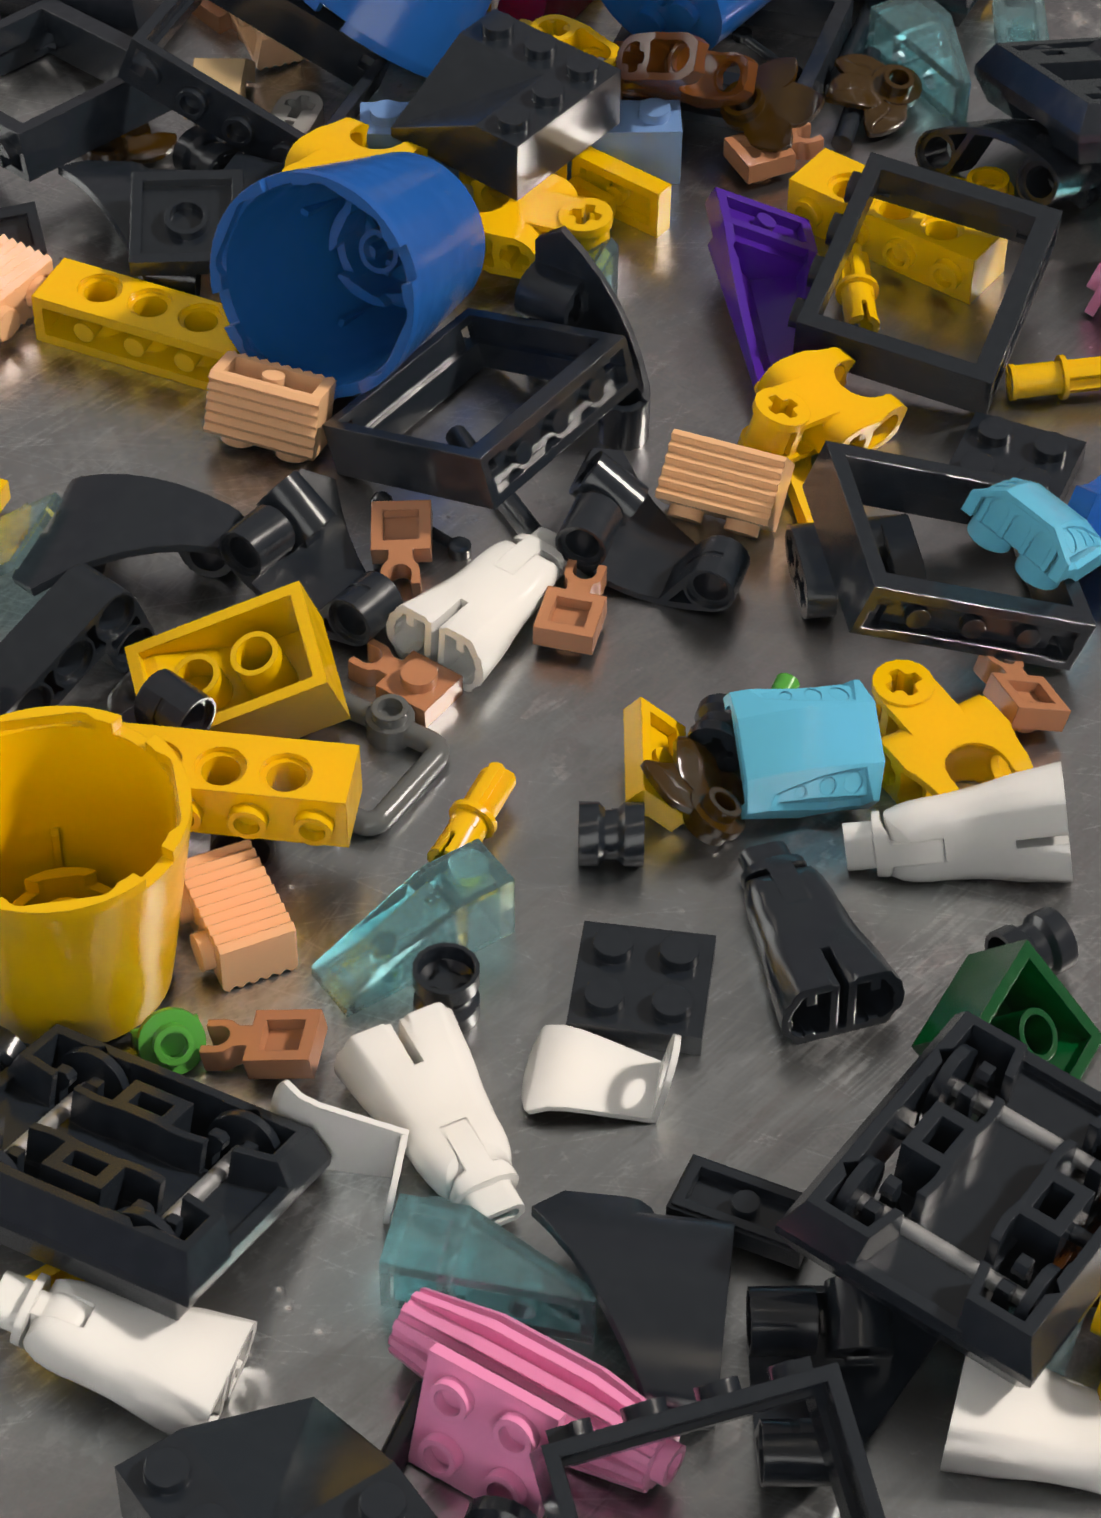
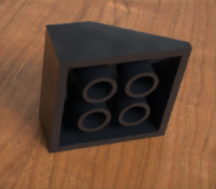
M494 8L457 36L392 125L391 137L401 142H411L428 149V156L518 201L620 123L621 69Z
M315 1397L182 1428L115 1466L123 1518H438L392 1459Z

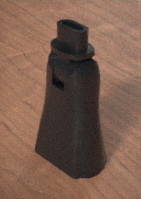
M772 841L744 849L739 854L738 862L743 870L741 885L745 891L746 912L761 954L770 997L783 1036L790 1038L793 1044L799 1045L883 1024L890 1020L891 1015L903 1003L905 995L903 982L880 951L850 918L827 880L815 868L807 866L806 861L801 855L791 854L783 841Z

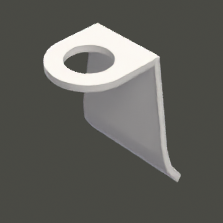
M545 1025L533 1044L524 1071L521 1096L523 1108L530 1115L545 1111H568L656 1124L674 1077L680 1052L681 1035H672L664 1057L660 1061L583 1029L568 1025Z
M288 1079L279 1083L272 1097L270 1112L313 1129L332 1156L331 1163L326 1170L392 1178L382 1223L389 1224L409 1130L321 1103L303 1094Z

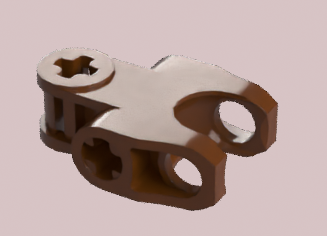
M636 33L630 35L624 41L613 42L619 47L616 67L621 69L620 100L661 98L664 100H680V102L706 109L741 104L754 94L758 63L754 59L738 52L709 51V44L701 37L691 33ZM739 66L740 77L738 83L731 91L725 92L722 87L724 72L729 67Z

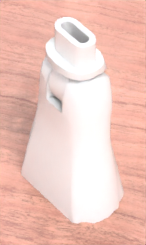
M539 527L531 535L521 533L513 537L511 542L508 540L500 541L486 549L452 577L396 607L393 612L389 613L386 623L387 637L394 646L396 654L404 659L414 650L462 675L463 690L466 692H472L475 687L481 686L504 656L522 627L541 606L547 587L555 586L556 581L564 574L566 561L555 546L557 533L547 528Z
M1061 761L1015 772L960 790L896 804L884 810L883 824L881 823L879 811H871V820L842 823L848 871L877 868L878 877H889L892 875L898 879L910 882L992 879L1015 882L1073 883Z
M437 1002L408 1013L399 1020V1038L391 1024H380L357 1033L346 1041L344 1047L337 1053L334 1063L335 1074L373 1119L409 1130L405 1155L427 1184L439 1196L449 1202L456 1215H466L475 1232L485 1233L514 1221L525 1212L526 1207L515 1190L518 1185L519 1176L512 1166V1154L508 1138L484 1090L471 1051L452 1009L445 1007L441 1002Z
M7 1270L0 1281V1328L11 1332V1344L23 1348L35 1362L45 1369L107 1397L167 1435H171L182 1428L219 1420L223 1411L224 1401H227L245 1366L257 1329V1321L197 1307H191L176 1321L89 1282L74 1279H56L51 1287V1276L41 1273L34 1281Z
M965 1356L940 1471L997 1479L1045 1482L1101 1494V1401L1099 1400L1097 1390L1047 1368L1043 1370L1031 1388L1016 1387Z

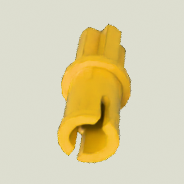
M854 243L839 277V282L835 286V297L837 302L842 305L844 322L852 325L856 323L858 327L878 333L880 321L877 317L875 300L879 295V285L876 279L871 276L868 253L862 251V246L859 243Z
M1061 354L1056 355L1054 361L1019 365L1007 364L1005 367V388L1008 399L1016 401L1021 398L1058 395L1060 400H1066L1069 398L1070 393L1101 390V356L1067 360L1065 355Z
M489 763L488 767L480 771L464 799L456 800L449 809V822L427 853V860L430 865L442 875L448 876L455 863L456 866L451 872L453 878L462 877L472 860L471 858L483 840L491 838L497 830L495 818L516 785L515 774L506 770L502 763Z

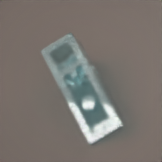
M888 0L872 6L870 10L867 47H876L881 51V62L883 64H899L914 71L922 82L920 96L954 125L967 122L971 79L951 14L935 0Z
M479 839L473 840L419 868L311 966V974L348 1018L412 985L413 961L417 954L427 946L440 942L456 943L467 947L475 953L514 933L515 879Z
M399 1194L379 1261L380 1300L382 1306L401 1309L405 1302L407 1303L410 1300L411 1295L415 1291L419 1292L421 1288L426 1287L507 1314L546 1336L594 1345L597 1333L598 1301L586 1282L469 1205L453 1203L448 1199L438 1196L419 1197Z

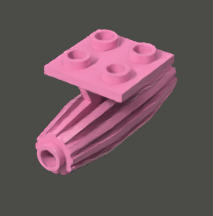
M426 1287L421 1288L419 1292L415 1291L411 1295L410 1300L407 1303L405 1302L398 1318L394 1321L393 1330L388 1339V1344L390 1345L388 1348L389 1353L423 1379L408 1462L472 1498L484 1495L508 1498L526 1506L537 1518H543L545 1509L529 1454L538 1447L549 1444L545 1430L563 1426L571 1421L590 1417L594 1431L623 1423L620 1413L621 1408L647 1400L607 1368L507 1314ZM680 1436L570 1468L642 1493H647L657 1483L666 1487L673 1480L685 1457L686 1446L679 1442Z

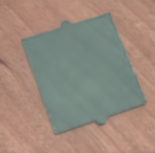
M56 492L30 504L26 502L19 509L0 517V576L20 567L63 502V499Z

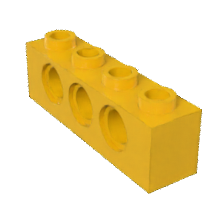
M824 148L789 179L787 212L809 219L813 235L825 240L834 213L844 214L848 205L844 203V195L852 172L862 173L865 165ZM874 198L855 243H859L862 246V251L868 253L869 260L970 305L1004 272L1008 240Z
M65 257L31 296L36 340L208 391V375L210 370L227 351L233 350L240 354L224 327L230 324L222 303Z
M122 722L124 726L136 730L148 738L154 733L157 734L174 750L182 762L188 775L192 794L193 813L190 832L236 836L244 839L305 843L312 846L326 845L349 848L363 790L360 745Z

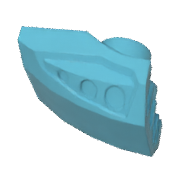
M1013 477L1010 480H1004L988 488L973 489L961 508L970 517L973 515L967 526L968 534L972 540L982 548L996 553H1005L1014 547L1019 553L1014 564L1016 572L1025 582L1036 588L1053 590L1059 586L1062 580L1068 578L1076 582L1101 565L1100 536L1085 518L1039 483Z
M851 680L839 685L810 688L746 689L729 692L723 697L725 710H731L745 799V803L741 806L742 819L802 818L836 811L869 809L880 800L885 757L876 703L860 680Z

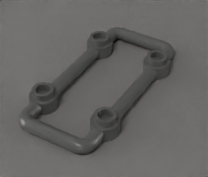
M130 671L108 694L107 708L109 712L120 715L134 706L136 694ZM343 690L351 717L349 720L366 727V738L374 748L394 752L410 747L423 753L373 810L367 811L358 807L353 833L362 836H376L392 827L445 767L450 756L449 745L444 737L437 732L415 722V711L402 696L385 694L377 697L372 703Z

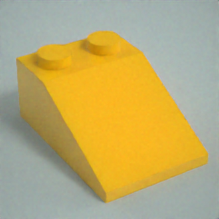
M299 580L124 647L136 696L142 685L152 674L158 670L169 669L214 699L216 714L209 731L298 739L351 719L323 618Z

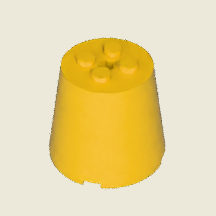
M43 706L0 715V1026L8 1029L22 1042L28 1044L35 1042L55 1024H60L103 1043L111 1041L142 1024L160 1006L171 985L192 823L191 787L185 768L174 750L155 733L148 738L142 733L122 724V716L119 714L81 706Z

